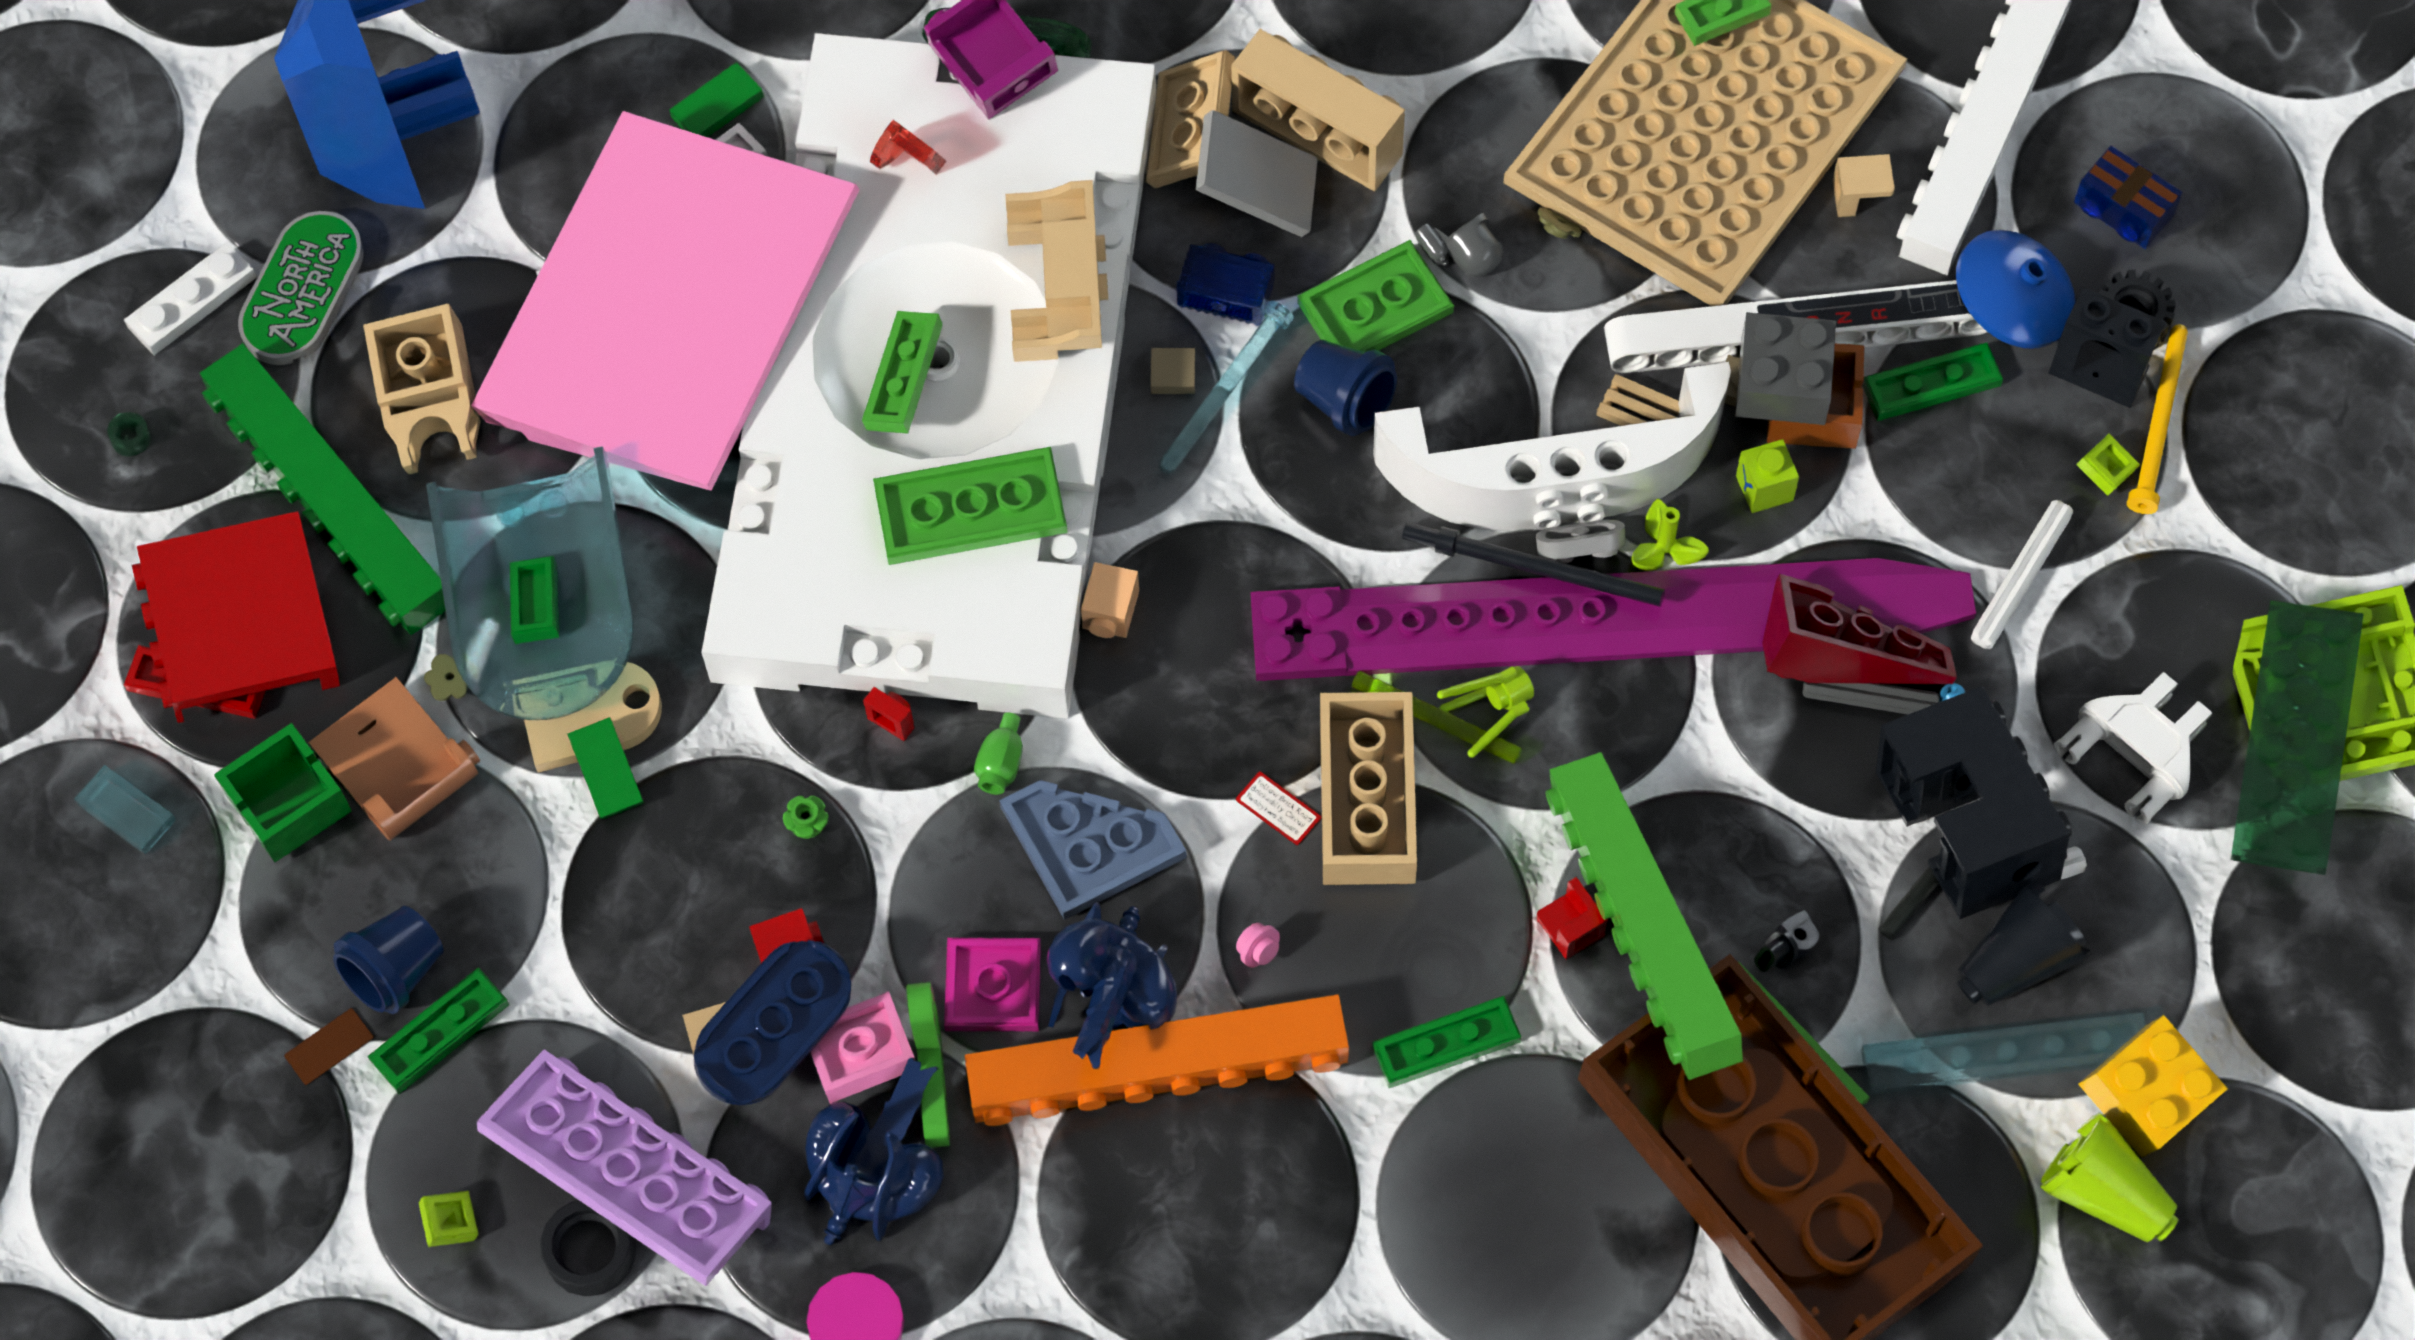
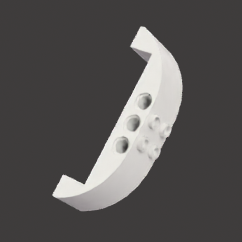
M1729 362L1684 369L1678 403L1680 409L1679 418L1432 454L1428 453L1420 407L1375 413L1373 455L1375 464L1384 477L1405 498L1424 511L1448 522L1475 529L1517 530L1535 527L1538 530H1544L1550 527H1557L1561 523L1575 521L1581 523L1602 520L1604 517L1628 513L1650 505L1656 499H1661L1676 490L1697 470L1705 459L1719 431L1731 373Z

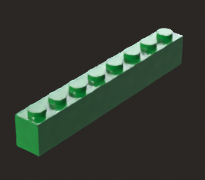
M243 343L200 372V376L207 388L201 393L216 414L223 410L228 415L230 420L226 424L241 444L247 440L252 444L255 450L251 454L266 474L272 470L277 474L280 480L276 484L291 504L297 500L306 509L301 513L305 521L316 534L322 531L326 533L331 539L327 546L342 565L349 561L356 569V572L352 575L367 596L373 592L376 593L382 601L378 607L393 627L400 623L411 636L455 605L447 585Z

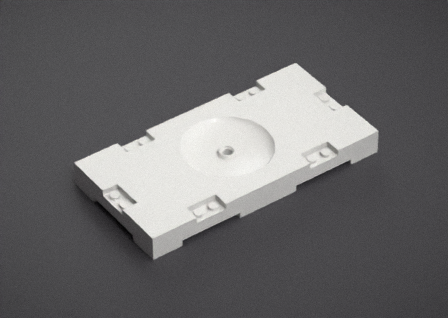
M815 33L795 140L797 151L795 165L854 183L860 190L742 429L739 445L741 460L728 530L723 532L701 652L711 683L799 692L801 685L871 691L873 687H876L884 693L892 691L900 695L977 702L978 710L1068 719L1080 640L1081 607L1084 599L1100 481L1104 473L1144 175L1147 174L1156 102L1155 64L1055 55L1058 67L1057 73L988 120L929 44ZM1093 180L1096 235H1105L1106 261L1098 262V274L1107 273L1108 300L1100 301L1102 348L1058 351V359L1014 362L1011 310L1046 308L1043 244L1008 245L1005 194L1044 191L1062 186L1070 181ZM897 311L939 314L943 326L909 433L866 430L862 418ZM936 365L945 366L941 369H932ZM1051 447L1068 533L899 564H888L873 478Z

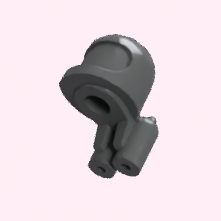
M1484 213L1479 214L1473 220L1461 226L1449 237L1437 228L1432 229L1428 223L1414 233L1417 241L1434 264L1447 266L1450 256L1466 275L1472 277L1485 276L1491 273L1500 264L1504 253L1502 243L1495 238L1486 226L1489 220Z

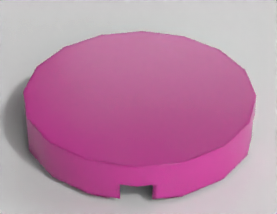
M851 1272L834 1277L819 1288L809 1304L806 1323L811 1340H901L904 1316L899 1297L888 1283L872 1274Z

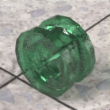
M121 413L111 420L107 428L112 447L122 456L131 457L139 455L149 446L151 440L150 431L144 418L137 413ZM129 428L130 432H133L135 428L137 436L129 440L128 436H125V440H123L122 431Z

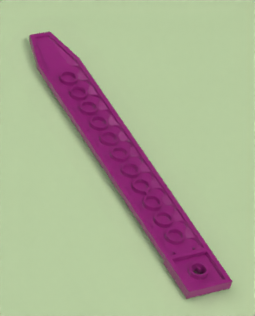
M1881 558L1608 574L1665 589V596L1661 607L1549 577L1357 589L1325 587L1250 592L1256 681L1764 651L1762 641L1775 582L1779 574L1822 585L1835 592L1833 600L1854 610H1857L1861 604L1873 610L1872 617L1876 618L1880 623L1891 628L1902 624L1920 634L1974 619L1976 609L1970 573ZM1301 625L1311 633L1305 634L1302 642H1295L1293 635H1286L1287 630H1291L1293 626Z

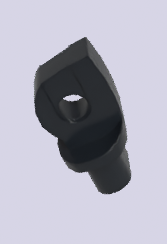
M1805 910L1786 919L1768 937L1765 946L1760 949L1754 958L1755 965L1760 971L1766 972L1774 966L1784 969L1791 965L1796 958L1806 956L1815 946L1819 939V932Z

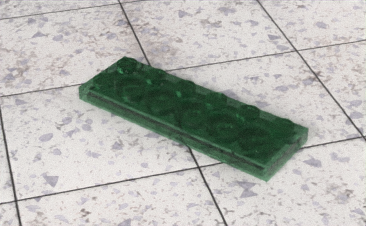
M2270 600L2230 860L2321 875L2326 874L2363 613Z

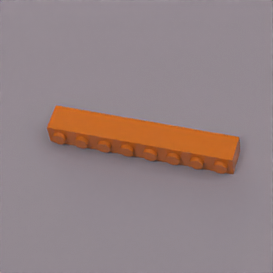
M1339 994L1170 1021L1165 1022L1159 1028L1151 1030L1149 1025L1111 1031L1110 1037L1103 1047L1100 1067L1098 1069H1093L1088 1055L1082 1059L1079 1055L1072 1052L1079 1036L965 1054L964 1056L975 1123L984 1122L988 1126H999L1011 1122L1013 1117L1031 1114L1034 1118H1048L1057 1115L1060 1109L1079 1107L1080 1110L1091 1111L1103 1108L1107 1105V1102L1125 1099L1128 1103H1141L1154 1097L1153 1094L1172 1091L1174 1095L1178 1096L1190 1095L1198 1092L1202 1086L1219 1084L1222 1088H1233L1245 1084L1247 1079L1266 1076L1268 1080H1282L1291 1077L1295 1071L1313 1069L1316 1073L1331 1072L1340 1068L1341 1064L1348 1063L1349 1046Z

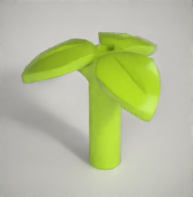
M1656 499L1646 514L1645 531L1657 543H1641L1634 550L1631 560L1637 568L1652 571L1663 567L1665 553H1670L1678 565H1689L1702 560L1709 553V548L1704 542L1692 536L1676 539L1680 513L1676 508L1668 507L1662 500Z

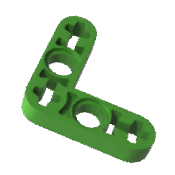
M931 982L907 984L909 1018L917 1050V1060L921 1062V1070L934 1066L938 1067V1070L931 1076L921 1101L925 1145L931 1148L950 1146L941 1029Z

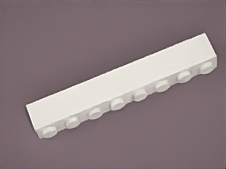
M2072 0L2005 1V4L2010 5L2008 13L2005 15L1999 12L1990 33V37L1995 38V41L1991 48L1983 46L1976 62L1975 70L1980 71L1976 81L1968 79L1961 94L1959 103L1964 104V108L1961 114L1953 112L1948 121L1944 136L1948 137L1949 140L1945 148L1938 145L1931 158L1928 170L1933 171L1930 181L1922 179L1916 190L1912 203L1918 205L1914 215L1905 214L1896 238L1903 240L1899 257L1948 276L2070 9Z

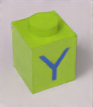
M1781 439L1741 451L1736 478L1751 513H1756L1794 501L1799 475L1784 440Z

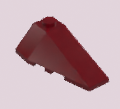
M1779 574L1776 579L1762 641L1767 672L1774 673L1781 678H1792L1807 683L1953 684L1957 675L1951 648L1902 624L1896 625L1894 628L1886 626L1872 617L1873 610L1861 604L1857 610L1849 608L1833 600L1835 592L1822 585Z

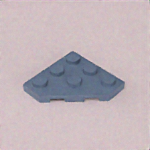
M1042 780L999 800L1000 808L1064 920L1187 858L1185 847L1165 813L1151 809H1146V812L1120 805V801L1087 792H1084L1082 795L1059 789L1057 784Z

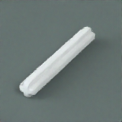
M2054 500L2050 503L1975 626L1971 635L1973 643L1980 645L1984 649L1993 648L2073 514L2072 507L2060 500Z

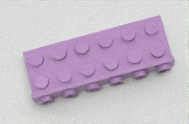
M545 1049L477 1120L478 1132L704 1286L711 1282L757 1227L764 1231L770 1224L772 1202L769 1201L767 1195L760 1188L753 1184L745 1185L732 1176L727 1167L714 1158H705L693 1150L690 1143L683 1136L677 1133H668L656 1125L647 1112L638 1107L632 1109L619 1100L607 1085L601 1082H592L580 1074L577 1067L570 1060L564 1057L557 1058Z

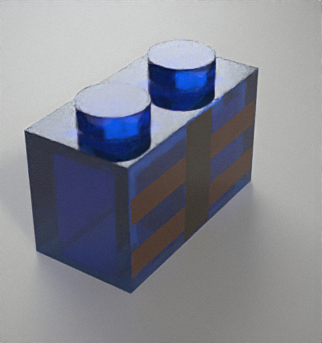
M2110 145L2081 179L2074 203L2080 206L2088 216L2098 218L2115 229L2126 241L2135 242L2146 249L2175 215L2183 192Z

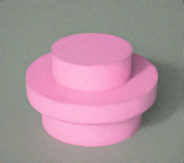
M1259 922L1247 927L1240 935L1236 944V950L1240 953L1241 961L1250 968L1266 965L1271 962L1279 950L1280 934L1273 926H1264Z

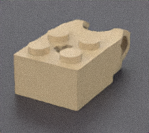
M449 303L364 324L376 397L381 408L384 428L395 442L402 467L407 474L418 473L422 445L426 439L438 432H449L456 435L461 452L465 453L466 459L477 458L476 441L481 421L479 414L471 406L476 395L462 323Z

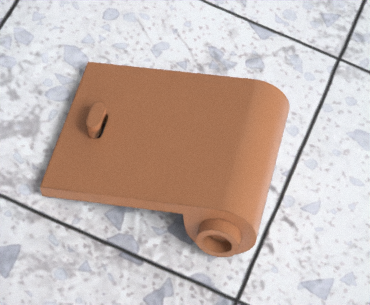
M397 677L308 742L309 746L389 841L479 774L475 765L480 762V759L472 747L464 739L458 744L452 738L448 739Z

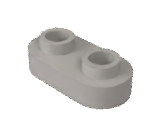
M1597 520L1550 527L1536 534L1537 554L1540 557L1562 563L1571 562L1577 556L1590 554L1599 558L1616 555L1618 549L1626 544L1625 525L1617 520Z

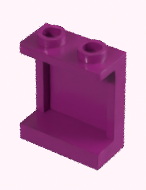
M961 0L950 9L945 8L936 12L924 27L929 46L988 120L1058 72L1053 50L1044 40L1041 43L1037 40L1006 0Z

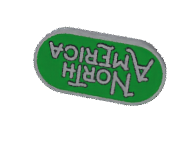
M314 211L295 218L281 231L240 311L238 319L240 336L248 350L258 360L272 365L294 363L293 359H298L301 356L306 358L313 354L323 343L364 259L363 245L359 232L346 217L330 211Z

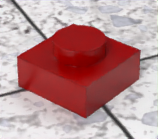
M873 687L863 700L867 719L902 741H905L915 728L910 704L897 693L889 691L888 694H885L876 687Z

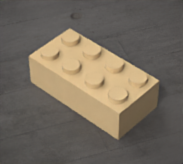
M1259 29L1231 65L1233 112L1298 149L1318 157V160L1374 192L1402 157L1405 109L1393 98L1386 95L1380 96L1364 87L1362 82L1354 76L1343 75L1328 67L1326 62L1320 57L1307 55L1294 48L1284 37L1271 35Z
M1412 692L1320 693L1323 885L1416 884L1417 843Z

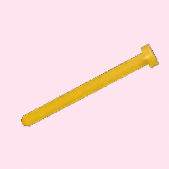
M2176 324L2170 330L2138 485L2136 489L2131 490L2128 494L2127 506L2136 513L2153 514L2159 507L2160 496L2155 492L2188 336L2186 327L2181 324Z

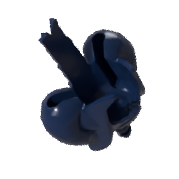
M1095 903L1085 920L1063 928L1055 936L1048 950L1047 964L1049 974L1058 985L1048 1026L1054 1027L1067 990L1074 991L1075 987L1080 989V994L1083 997L1089 998L1092 995L1089 1008L1086 1010L1087 1018L1084 1021L1072 1052L1079 1055L1082 1059L1088 1055L1093 1069L1100 1067L1103 1047L1107 1043L1111 1031L1124 1023L1127 1028L1149 1025L1150 1030L1156 1029L1165 1022H1170L1176 1011V982L1168 964L1163 959L1168 946L1163 944L1155 951L1149 944L1137 937L1135 931L1138 927L1140 915L1136 906H1131L1123 912V917L1118 926L1112 922L1102 920L1100 905Z
M909 1058L893 1091L891 1100L885 1102L884 1110L871 1129L867 1116L857 1106L847 1102H833L820 1110L813 1119L805 1146L811 1179L805 1189L804 1198L805 1200H810L820 1191L834 1211L833 1216L828 1221V1229L825 1228L824 1230L827 1234L824 1242L827 1245H832L835 1239L841 1238L840 1234L846 1230L847 1223L852 1217L873 1221L874 1236L877 1241H881L888 1222L896 1221L920 1211L934 1198L940 1189L944 1178L943 1161L938 1153L924 1144L902 1145L900 1142L906 1135L907 1128L913 1119L915 1111L920 1106L924 1095L923 1092L931 1076L938 1070L937 1066L921 1070V1062Z

